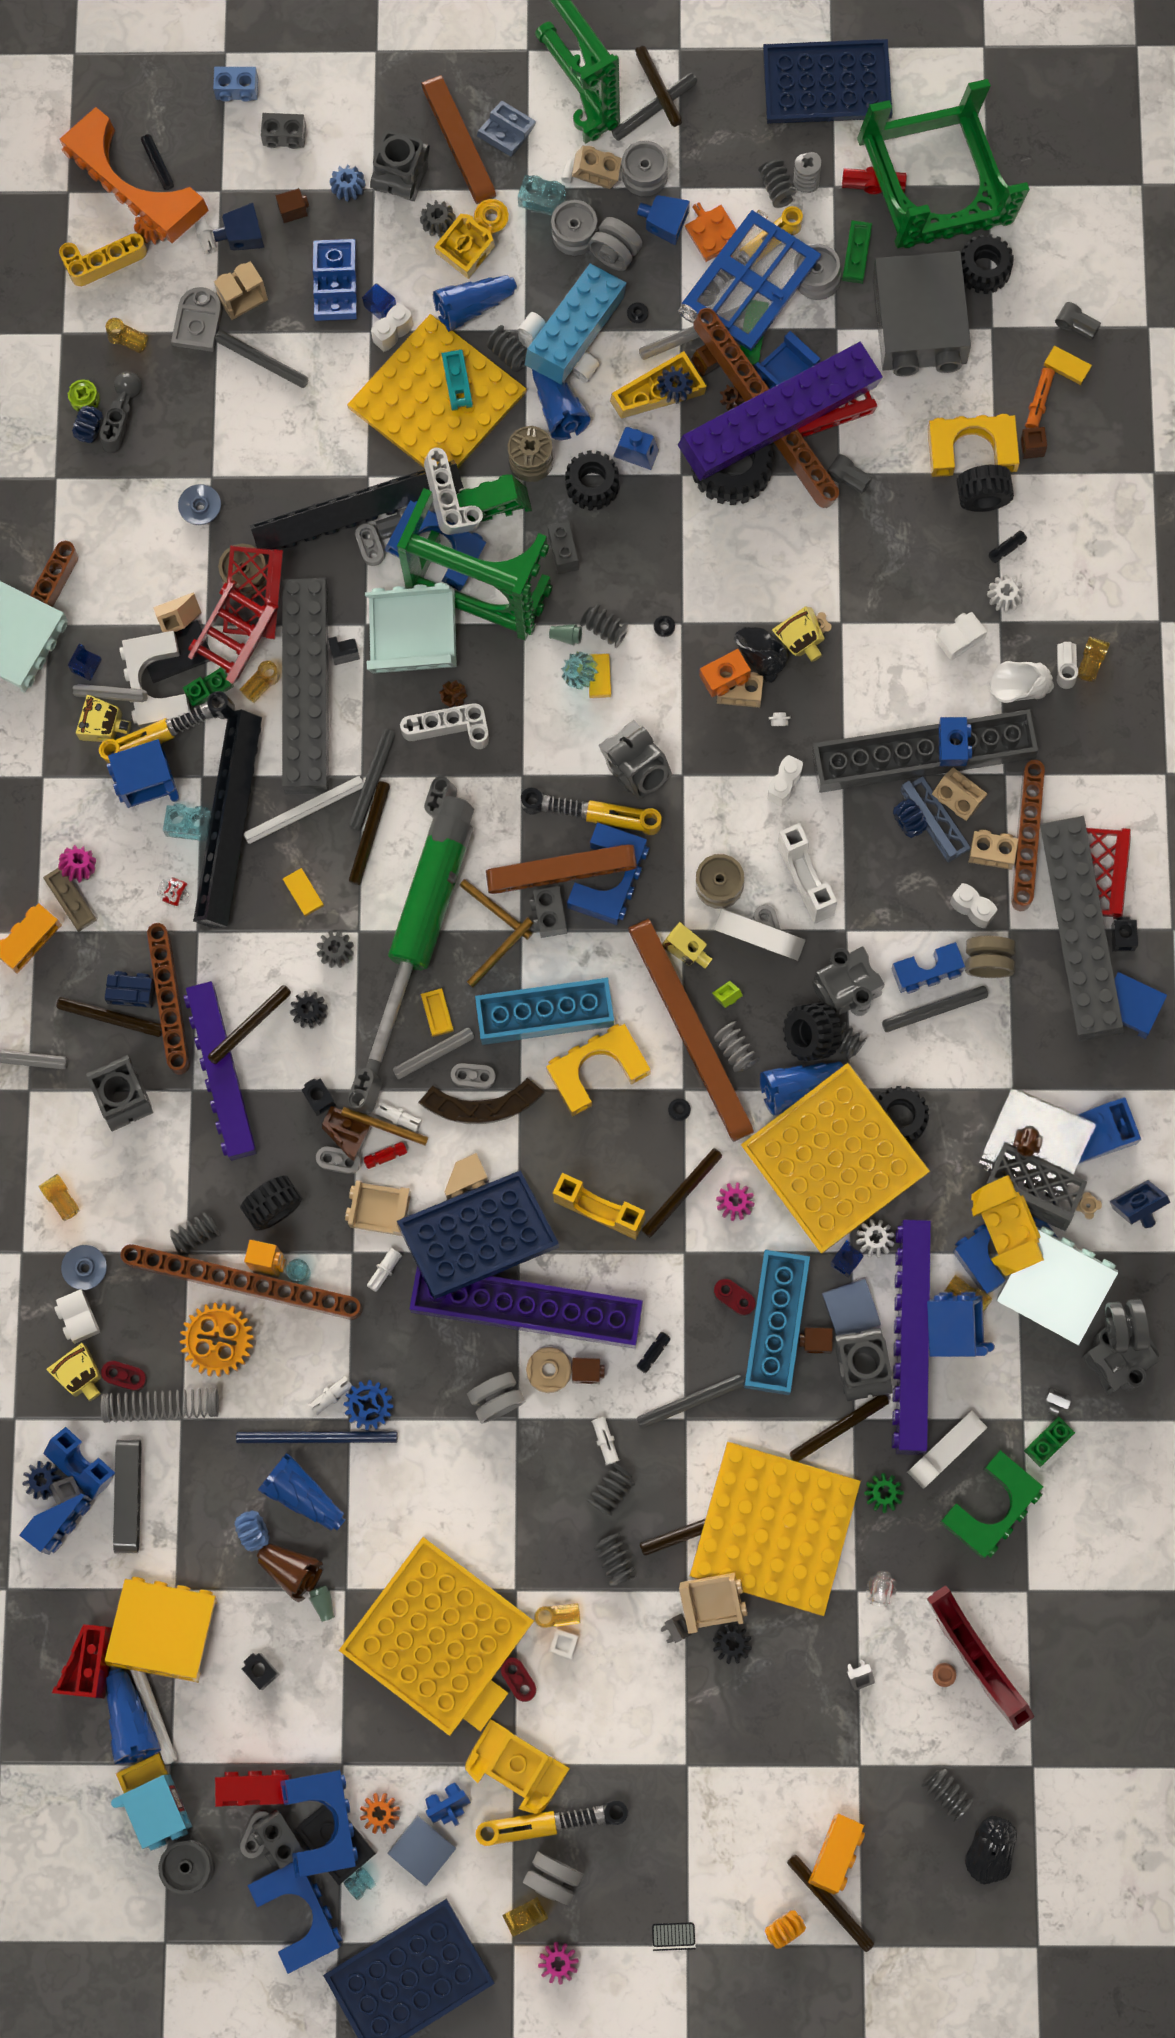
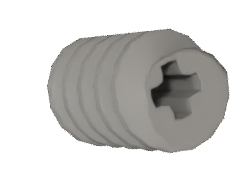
M804 153L796 158L793 184L798 191L814 192L818 189L821 158L817 153Z
M734 1021L721 1028L715 1035L714 1040L715 1042H720L718 1047L721 1050H725L723 1055L730 1057L728 1063L730 1065L735 1064L733 1071L740 1072L753 1066L758 1062L759 1058L752 1060L755 1051L747 1052L751 1045L750 1043L742 1044L746 1037L737 1036L742 1030L740 1028L733 1030V1027L737 1024Z

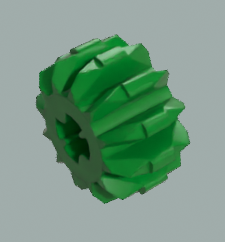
M882 1473L881 1481H879L876 1475L872 1477L875 1485L867 1482L866 1486L872 1489V1491H865L864 1495L872 1496L866 1503L870 1505L875 1502L874 1511H877L880 1505L882 1506V1513L887 1512V1505L890 1510L894 1511L896 1508L893 1502L899 1505L902 1503L896 1496L904 1495V1491H896V1488L901 1486V1482L893 1485L892 1482L895 1476L891 1475L889 1480L886 1481V1474ZM880 1488L881 1490H883L884 1488H887V1494L890 1495V1497L887 1498L886 1496L884 1499H881V1493L878 1492V1489Z

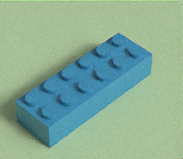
M590 263L527 348L525 366L562 385L624 299L627 283Z
M608 978L475 996L482 1045L614 1026Z
M770 1250L764 1251L744 1385L745 1389L790 1395L810 1256Z

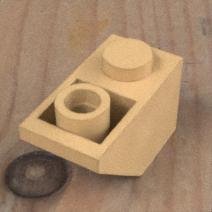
M194 592L153 607L163 633L184 629L202 613Z
M477 1153L455 1163L445 1189L447 1200L464 1194V1192L486 1185L485 1182H488V1177Z

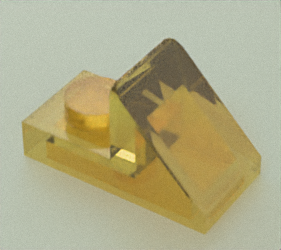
M534 1897L502 1915L513 1937L548 1919L538 1897Z

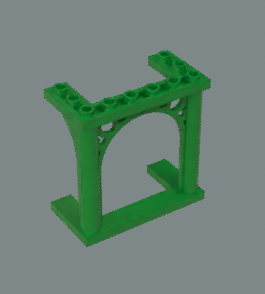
M988 79L968 83L959 106L887 122L892 109L890 100L869 105L857 141L859 146L865 145L897 232L894 241L897 249L902 247L911 248L920 243L929 244L941 238L950 239L959 234L968 235L974 231L981 229L989 230L998 225L1007 226L1015 221L1030 189L1027 182L1008 186L996 165L978 117L991 87ZM960 124L979 175V190L973 202L963 210L951 214L931 213L928 204L917 207L902 191L884 140ZM987 192V197H984L982 194ZM980 202L985 203L991 210L982 211L977 204Z
M424 488L397 545L406 589H412L414 585L435 587L436 582L424 578L431 562L492 585L507 598L509 604L487 603L455 590V608L517 632V638L526 641L528 634H533L536 626L534 621L537 616H541L544 609V604L542 603L545 597L548 598L553 588L550 576L545 574L541 575L533 592H531L532 584H530L532 578L537 577L541 565L539 562L541 558H545L550 546L547 544V536L538 533L535 542L528 550L506 561H484L440 544L441 540L438 532L431 530L427 539L417 535L433 502L432 491Z

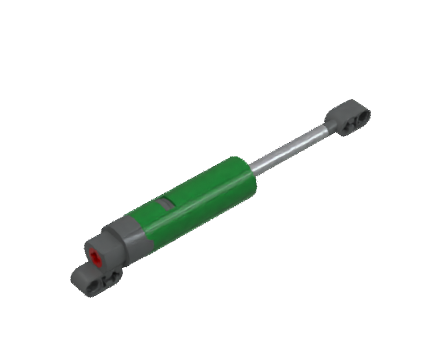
M438 776L432 781L425 801V811L433 820L388 953L390 960L400 965L367 1066L356 1073L348 1096V1104L357 1112L366 1115L374 1110L382 1087V1080L378 1076V1072L412 969L425 970L429 966L473 832L470 822L474 808L466 800L456 797L457 788L445 776ZM364 1099V1102L359 1105L360 1101Z

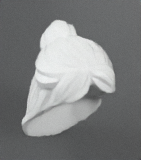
M1006 661L1001 663L994 671L989 684L992 695L998 701L1004 703L1042 699L1054 689L1050 670L1042 663Z

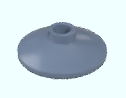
M196 484L185 489L180 495L178 509L182 518L188 523L205 525L212 522L218 516L221 509V500L218 493L212 487ZM200 505H203V506H204V509H202V510H197V507H198V506H200Z
M79 1245L67 1252L62 1261L61 1271L64 1280L71 1287L78 1290H89L99 1285L104 1279L107 1271V1262L102 1252L90 1245ZM89 1265V1271L86 1273L82 1272V1267Z

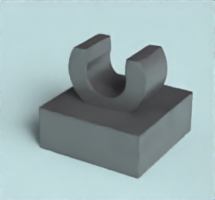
M1049 1387L1046 1395V1401L1051 1403L1048 1413L1057 1416L1060 1407L1068 1410L1071 1396Z
M73 1476L52 1483L50 1486L53 1498L58 1505L81 1494Z
M682 1613L664 1622L665 1626L661 1628V1632L668 1630L671 1634V1638L666 1640L667 1643H677L692 1635V1633L688 1634L686 1621Z
M862 1659L859 1660L861 1666L859 1668L853 1669L851 1664H848L849 1672L847 1674L853 1692L875 1683L870 1665H865Z

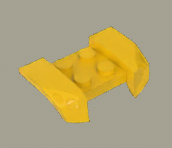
M1009 1175L993 1181L971 1194L973 1217L982 1215L998 1253V1256L991 1258L995 1266L1001 1269L1005 1276L1044 1260L1037 1244L1040 1243L1038 1239L1041 1238L1024 1196H1020L1019 1192L1015 1191Z
M492 1719L489 1720L465 1764V1770L477 1783L483 1778L484 1774H487L525 1798L518 1809L534 1814H539L546 1808L570 1770L569 1767L527 1743Z

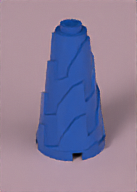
M508 275L495 278H485L473 283L470 281L456 286L443 287L433 291L435 310L440 311L441 316H438L440 322L446 326L448 331H452L463 326L465 322L482 315V312L499 305V302L513 295L517 285L513 277L510 278Z
M532 369L533 379L538 390V398L542 405L543 415L551 437L555 440L571 439L570 433L575 432L576 436L582 433L588 427L590 417L578 397H575L567 382H563L561 385Z
M841 1062L818 1063L805 1067L801 1065L761 1072L760 1087L761 1092L766 1094L767 1098L764 1099V1102L769 1112L773 1116L783 1113L844 1065Z
M287 1453L258 1489L262 1494L280 1502L296 1513L314 1522H318L330 1531L333 1528L338 1530L346 1520L342 1517L344 1513L292 1456Z
M122 1668L110 1671V1676L106 1678L108 1692L107 1703L110 1714L109 1725L112 1737L111 1748L114 1763L117 1765L137 1762L138 1758L143 1757L144 1760L156 1755L161 1751L156 1733L152 1730L146 1711L143 1710L138 1691L135 1690L129 1674L123 1672Z

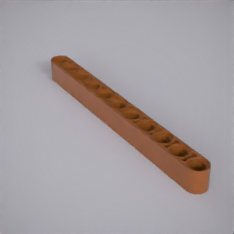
M710 308L701 309L693 323L694 329L746 402L769 390L717 314ZM701 319H706L709 324L704 323ZM713 336L719 337L721 341L715 340ZM725 353L731 354L733 358H728ZM738 371L744 372L746 376L740 375ZM750 388H754L758 393H753ZM795 430L776 440L774 444L816 504L822 508L830 507L837 499L839 489L799 431ZM786 440L792 441L794 446L789 445ZM799 457L805 459L806 463H802ZM811 475H815L819 481L814 480ZM823 492L828 493L831 498L825 497Z
M646 919L628 927L634 944L731 1140L735 1142L754 1133L752 1125L651 921Z
M134 1244L126 1245L121 1250L120 1256L122 1261L132 1268L349 1320L357 1319L362 1313L360 1302L352 1296ZM131 1251H137L138 1253L134 1261L127 1260V1255ZM158 1256L159 1263L156 1266H149L150 1258ZM180 1261L181 1268L176 1272L171 1271L172 1263ZM195 1267H203L202 1275L199 1277L192 1275ZM220 1271L224 1272V1280L215 1282V1274ZM239 1277L247 1278V1283L244 1287L236 1286V1281ZM267 1282L269 1283L268 1290L264 1293L258 1292L259 1284ZM289 1287L291 1289L290 1295L286 1298L280 1297L281 1289ZM307 1292L312 1293V1301L303 1303L301 1300L303 1294ZM334 1298V1306L332 1308H325L323 1306L325 1299ZM349 1303L357 1304V1309L352 1314H348L345 1311Z

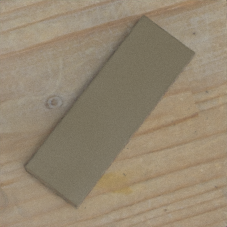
M57 868L43 877L78 932L97 921L72 881L70 882L69 876L62 877V871Z

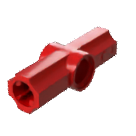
M873 166L866 168V170L843 168L842 188L864 189L868 194H880L882 192ZM895 172L901 189L905 193L906 173Z

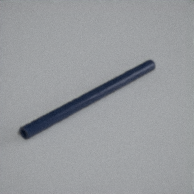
M397 1431L237 1432L236 1443H397Z

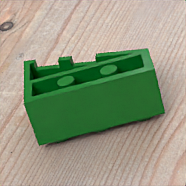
M502 475L498 480L483 482L478 487L463 489L456 494L459 508L476 506L482 511L483 518L481 522L493 520V515L505 513L506 517L512 516V511L525 509V512L532 511L527 487L513 475ZM467 515L469 521H476L473 516Z

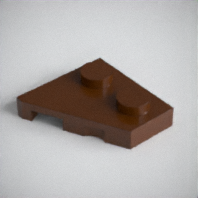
M331 1106L322 1123V1129L351 1160L355 1161L372 1126L342 1116V1110Z

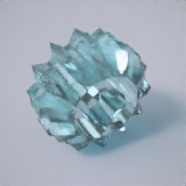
M577 651L576 654H570L569 660H564L566 665L561 668L564 672L561 677L568 686L582 690L583 687H590V681H595L594 675L599 673L595 669L598 664L591 655Z

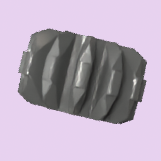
M435 200L434 205L427 203V209H422L420 223L423 225L425 232L429 231L431 237L437 233L440 238L441 233H445L456 220V216L453 213V208L447 206L445 201L438 204V201Z
M329 931V938L322 935L321 939L324 943H317V948L321 949L317 952V955L322 957L321 962L323 964L329 962L330 968H333L335 963L341 968V961L349 963L350 960L347 956L354 955V952L351 950L354 944L349 941V935L346 934L342 937V932L337 931L336 936H334L333 932ZM333 946L338 947L337 953L333 952Z

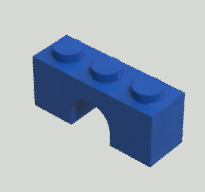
M957 943L935 949L933 956L936 966L929 970L920 968L914 956L893 963L891 969L900 993L906 991L907 994L918 991L920 986L927 984L928 987L939 984L941 979L948 977L951 980L960 977L965 969V965Z
M65 1427L50 1439L43 1454L68 1477L73 1476L77 1486L93 1500L109 1486L115 1472L100 1458H97L93 1463L88 1462L80 1452L82 1441Z

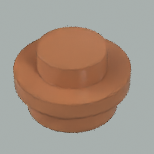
M941 1663L934 1668L933 1679L937 1685L948 1687L955 1682L956 1671L950 1664Z

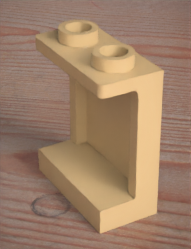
M356 1180L355 1186L352 1185L350 1189L349 1199H352L351 1208L347 1207L345 1221H348L350 1228L402 1236L397 1226V1220L407 1217L411 1191L409 1188L401 1187L396 1189L365 1184Z
M735 1573L680 1582L679 1591L688 1634L698 1632V1628L735 1621H738L739 1624H744L747 1608L746 1603L741 1602L739 1594L743 1593L742 1583L740 1579L736 1580Z

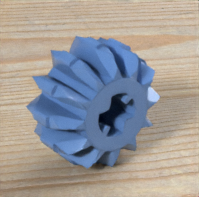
M348 164L345 169L339 166V172L333 171L332 178L329 181L330 186H332L331 191L337 195L339 200L345 197L347 202L350 197L356 200V194L362 195L363 188L366 185L364 175L358 171L356 166L350 169Z
M252 1510L236 1518L235 1531L246 1550L252 1552L268 1544L270 1538L268 1535L269 1531L266 1528L263 1517L258 1512Z

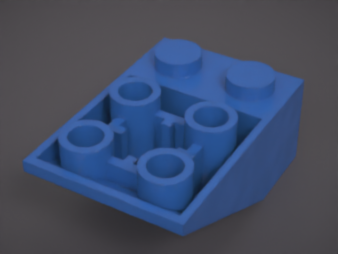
M1125 1097L1058 1123L1073 1165L1134 1146L1141 1140Z
M80 1494L34 1516L19 1536L41 1553L48 1555L51 1552L55 1553L63 1543L61 1539L66 1533L69 1535L77 1525L75 1521L80 1515L84 1516L88 1512L92 1499L89 1496Z

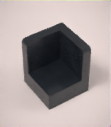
M336 636L328 638L335 665L360 659L355 639L338 642Z

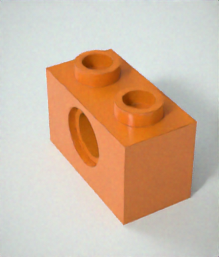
M736 649L701 667L699 676L711 697L726 694L735 685L742 686L747 683L751 676V670L739 649ZM723 672H729L732 676L729 678H723L720 674Z

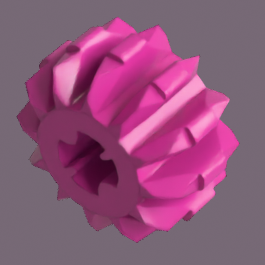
M76 845L72 847V850L66 847L64 853H61L59 856L58 868L62 871V877L69 876L70 882L73 879H77L79 883L82 881V878L88 880L90 875L95 872L96 858L92 857V850L85 852L84 846L78 849Z
M738 1182L735 1185V1189L728 1183V1192L721 1188L719 1192L722 1196L716 1197V1201L722 1203L717 1206V1210L725 1209L722 1217L725 1218L730 1213L731 1221L735 1220V1215H738L739 1219L743 1220L744 1215L742 1212L750 1215L751 1211L747 1207H754L755 1204L752 1201H748L753 1198V1193L745 1195L748 1187L745 1186L740 1190V1183ZM733 1197H737L738 1202L742 1203H738V1205L734 1207L732 1206L733 1203L729 1200L731 1199L733 1201Z
M554 1942L555 1951H552L547 1945L545 1950L549 1956L542 1953L539 1958L546 1960L545 1963L538 1964V1968L547 1967V1970L541 1974L542 1977H546L549 1973L552 1974L549 1983H553L555 1976H558V1983L561 1985L563 1984V1975L568 1981L572 1979L568 1970L577 1973L578 1969L570 1966V1964H576L579 1960L578 1958L570 1959L574 1955L575 1950L572 1949L566 1953L565 1951L568 1946L566 1943H564L562 1950H559L558 1942ZM556 1957H561V1960L564 1959L565 1961L560 1970H557L556 1966H552V1962L555 1961Z

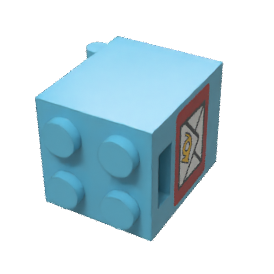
M170 1774L151 1780L111 1801V1805L114 1808L125 1807L142 1849L156 1850L167 1844L166 1839L177 1840L189 1834L187 1829L193 1827Z

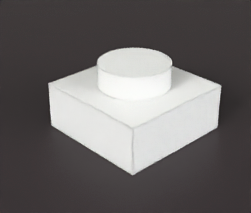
M556 1629L549 1652L571 1659L579 1636Z

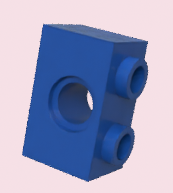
M940 717L938 724L940 766H966L968 759H972V746L968 745V738H971V724H967V717ZM957 738L961 744L953 745L950 739Z

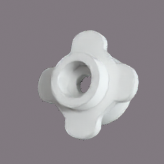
M785 712L773 713V717H769L771 726H788V719H791V717H786Z

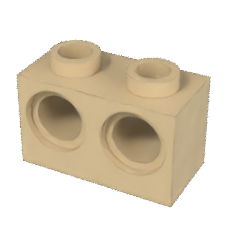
M583 145L575 154L572 177L611 189L618 182L622 158L615 156L613 153L602 152L592 146Z
M723 672L720 674L723 678H729L732 676L729 672ZM751 672L747 683L742 686L735 685L734 689L729 690V692L722 696L717 695V704L760 708L763 676ZM752 685L755 686L757 690L754 692H749L746 690V687Z
M954 767L944 775L932 793L939 802L948 806L957 816L966 821L976 812L988 795Z
M988 830L974 831L968 862L1012 870L1015 863L1018 838H1013V835L1005 833L994 835ZM985 843L988 849L980 850L977 844ZM1005 846L1010 850V853L1003 854L999 848Z

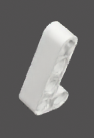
M534 312L529 313L518 329L519 341L527 348L546 324L545 320ZM585 352L570 374L583 382H588L598 368L599 362Z
M431 449L424 461V467L429 488L433 494V504L440 530L447 535L475 530L483 518L482 511L476 506L459 508L447 455L443 449ZM436 478L443 479L445 484H439ZM441 499H447L450 502V504H443ZM467 515L473 516L476 521H469ZM446 519H452L455 525H449Z
M476 703L404 717L400 723L402 735L408 741L468 731L470 743L474 748L483 749L489 743L484 710L481 705ZM478 713L480 717L473 720L470 718V715ZM452 717H457L459 719V721L455 724H451L448 722V720ZM430 721H435L438 723L433 728L427 727V724ZM413 726V731H409L408 727ZM477 733L485 735L481 740H476L473 737Z
M721 909L714 927L716 931L797 961L806 941L800 937Z
M972 1411L969 1412L907 1473L924 1489L988 1427Z

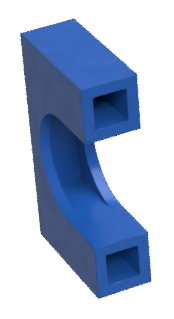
M410 500L384 549L398 558V542L418 501L413 502ZM429 510L417 534L431 532V530L438 532L449 540L454 550L477 559L487 543L477 533L444 534L439 528L436 512L433 513ZM446 520L449 525H455V522L451 523ZM448 568L442 582L461 591L469 576Z
M597 822L590 840V849L599 850L621 845H634L637 868L625 871L620 884L607 891H599L574 883L567 901V908L614 925H618L619 920H624L627 908L624 906L627 899H632L635 890L632 887L635 879L639 880L642 872V867L639 866L642 859L646 860L650 850L647 847V839Z
M1033 1217L1036 1227L1041 1229L1042 1226H1045L1052 1230L1048 1223ZM983 1224L973 1231L975 1235L970 1239H967L965 1236L955 1243L956 1248L953 1253L982 1294L986 1296L1001 1286L1006 1280L989 1257L988 1243L991 1236L986 1225Z
M340 1770L280 1781L284 1805L317 1801L330 1810L334 1820L333 1834L325 1845L313 1850L292 1853L295 1878L356 1867L355 1861L358 1860L356 1847L352 1846L351 1837H354L352 1823L348 1822L347 1813H350V1805L348 1799H345L343 1789H346V1780L344 1775H341Z
M293 1862L247 1885L257 1907L281 1895L294 1894L302 1897L312 1910L313 1922L308 1934L300 1941L278 1951L287 1974L341 1947L342 1935L337 1927L333 1928L330 1922L333 1916L327 1905L323 1906L320 1897L323 1895L318 1884H313L310 1875L295 1878Z

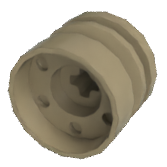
M525 426L516 430L511 435L508 442L510 469L513 474L520 480L527 482H536L545 478L551 472L554 463L552 440L548 433L539 427Z

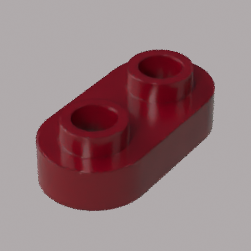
M721 1279L715 1284L714 1295L721 1303L741 1316H747L753 1312L755 1299L743 1288L729 1279ZM727 1286L730 1292L724 1294L721 1292V1288ZM747 1300L748 1306L741 1307L739 1302Z
M109 1361L101 1369V1376L104 1381L128 1390H141L147 1382V1376L143 1370L121 1362ZM113 1369H117L118 1374L115 1377H111L110 1372ZM139 1376V1382L133 1384L132 1378Z
M517 1658L506 1659L501 1665L500 1671L512 1693L519 1701L528 1702L532 1700L536 1695L537 1689L526 1668ZM515 1665L517 1672L510 1674L508 1672L509 1666ZM524 1685L529 1687V1693L526 1695L520 1691Z

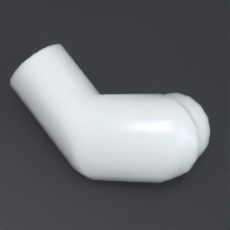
M574 159L569 160L565 165L561 177L564 183H571Z

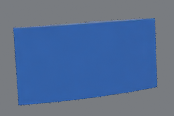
M355 239L313 241L315 321L357 319Z

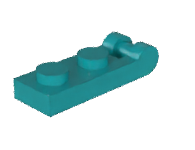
M463 350L441 353L452 411L458 410V407L466 406V408L473 407ZM464 393V398L456 399V394Z

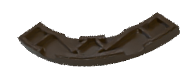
M526 1078L518 1087L502 1097L483 1101H464L449 1096L432 1086L418 1103L431 1113L450 1121L464 1124H488L502 1121L521 1113L533 1105L544 1094V1091L530 1079Z

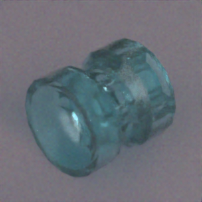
M294 1259L287 1265L286 1273L293 1283L304 1284L310 1279L311 1270L305 1261Z
M363 1867L356 1871V1877L348 1878L343 1882L357 1901L364 1896L366 1889L371 1890L376 1886L373 1878Z

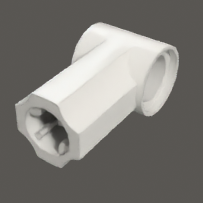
M1072 642L1057 644V684L1063 689L1072 688L1078 676L1076 644ZM1068 673L1072 678H1065L1062 674Z

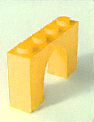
M1000 414L996 417L979 415L975 418L959 416L954 419L935 418L929 420L927 430L932 477L953 476L955 469L953 445L958 439L966 435H978L985 438L993 448L995 465L1007 467L1010 472H1017L1019 453L1015 415Z
M616 1024L610 1027L605 1035L601 1037L596 1035L587 1041L588 1044L582 1047L579 1045L568 1051V1055L562 1058L557 1056L548 1062L549 1065L546 1066L547 1072L572 1117L592 1107V1101L579 1080V1070L588 1058L595 1055H607L614 1058L620 1064L631 1085L651 1074L650 1067L625 1024L621 1026Z
M564 1173L561 1174L553 1191L555 1203L635 1240L645 1222V1210L625 1201L621 1206L602 1199L585 1189L582 1181Z

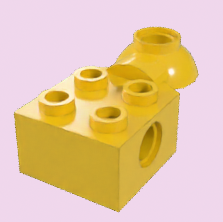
M487 199L477 206L474 218L468 214H460L434 246L436 254L469 279L495 247L492 235L506 226L509 216L507 207L497 199ZM489 214L497 215L494 221L486 219Z

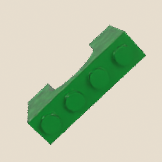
M1001 1450L983 1470L1000 1483L1008 1493L1010 1506L1005 1518L995 1524H984L974 1519L956 1503L940 1521V1524L982 1559L986 1556L991 1558L999 1548L996 1545L1001 1538L1004 1540L1008 1538L1014 1530L1011 1528L1012 1524L1016 1520L1021 1522L1028 1513L1026 1507L1030 1503L1035 1505L1043 1495L1040 1490L1044 1486Z

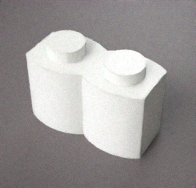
M402 303L393 306L387 313V316L378 320L372 327L373 343L383 352L391 349L397 343L398 338L406 335L412 329V312Z
M973 612L968 614L962 613L955 619L954 624L949 626L946 624L937 631L938 634L935 641L947 657L953 660L985 639L987 631Z
M790 755L782 760L778 774L771 780L769 785V801L781 807L787 803L791 796L792 788L800 780L803 766L802 761Z
M964 883L954 892L950 901L956 911L968 915L971 922L981 928H986L997 912L993 902L987 898L980 897L973 887Z
M82 1289L56 1300L58 1306L54 1308L58 1318L63 1319L66 1327H63V1332L67 1340L71 1339L76 1344L100 1333L88 1299Z

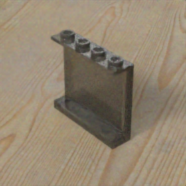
M1012 1087L979 1163L983 1164L982 1168L984 1170L992 1172L1003 1145L1007 1144L1017 1149L1016 1146H1013L1017 1131L1022 1132L1025 1128H1032L1039 1133V1138L1043 1139L1039 1153L1034 1152L1032 1156L1073 1175L1088 1140L1095 1129L1096 1123ZM1005 1152L1004 1158L1007 1165L1017 1162L1013 1155ZM1030 1163L1024 1165L1028 1174L1038 1172L1034 1165ZM1019 1167L1010 1169L1013 1178L1023 1176ZM1001 1171L1003 1177L1007 1176L1005 1171ZM1052 1173L1045 1174L1049 1184L1058 1181L1056 1175ZM1040 1176L1031 1178L1035 1188L1044 1186ZM1026 1180L1022 1181L1024 1182V1187L1029 1189ZM1061 1186L1051 1188L1055 1197L1065 1195ZM1043 1190L1046 1192L1045 1196L1050 1198L1047 1190Z

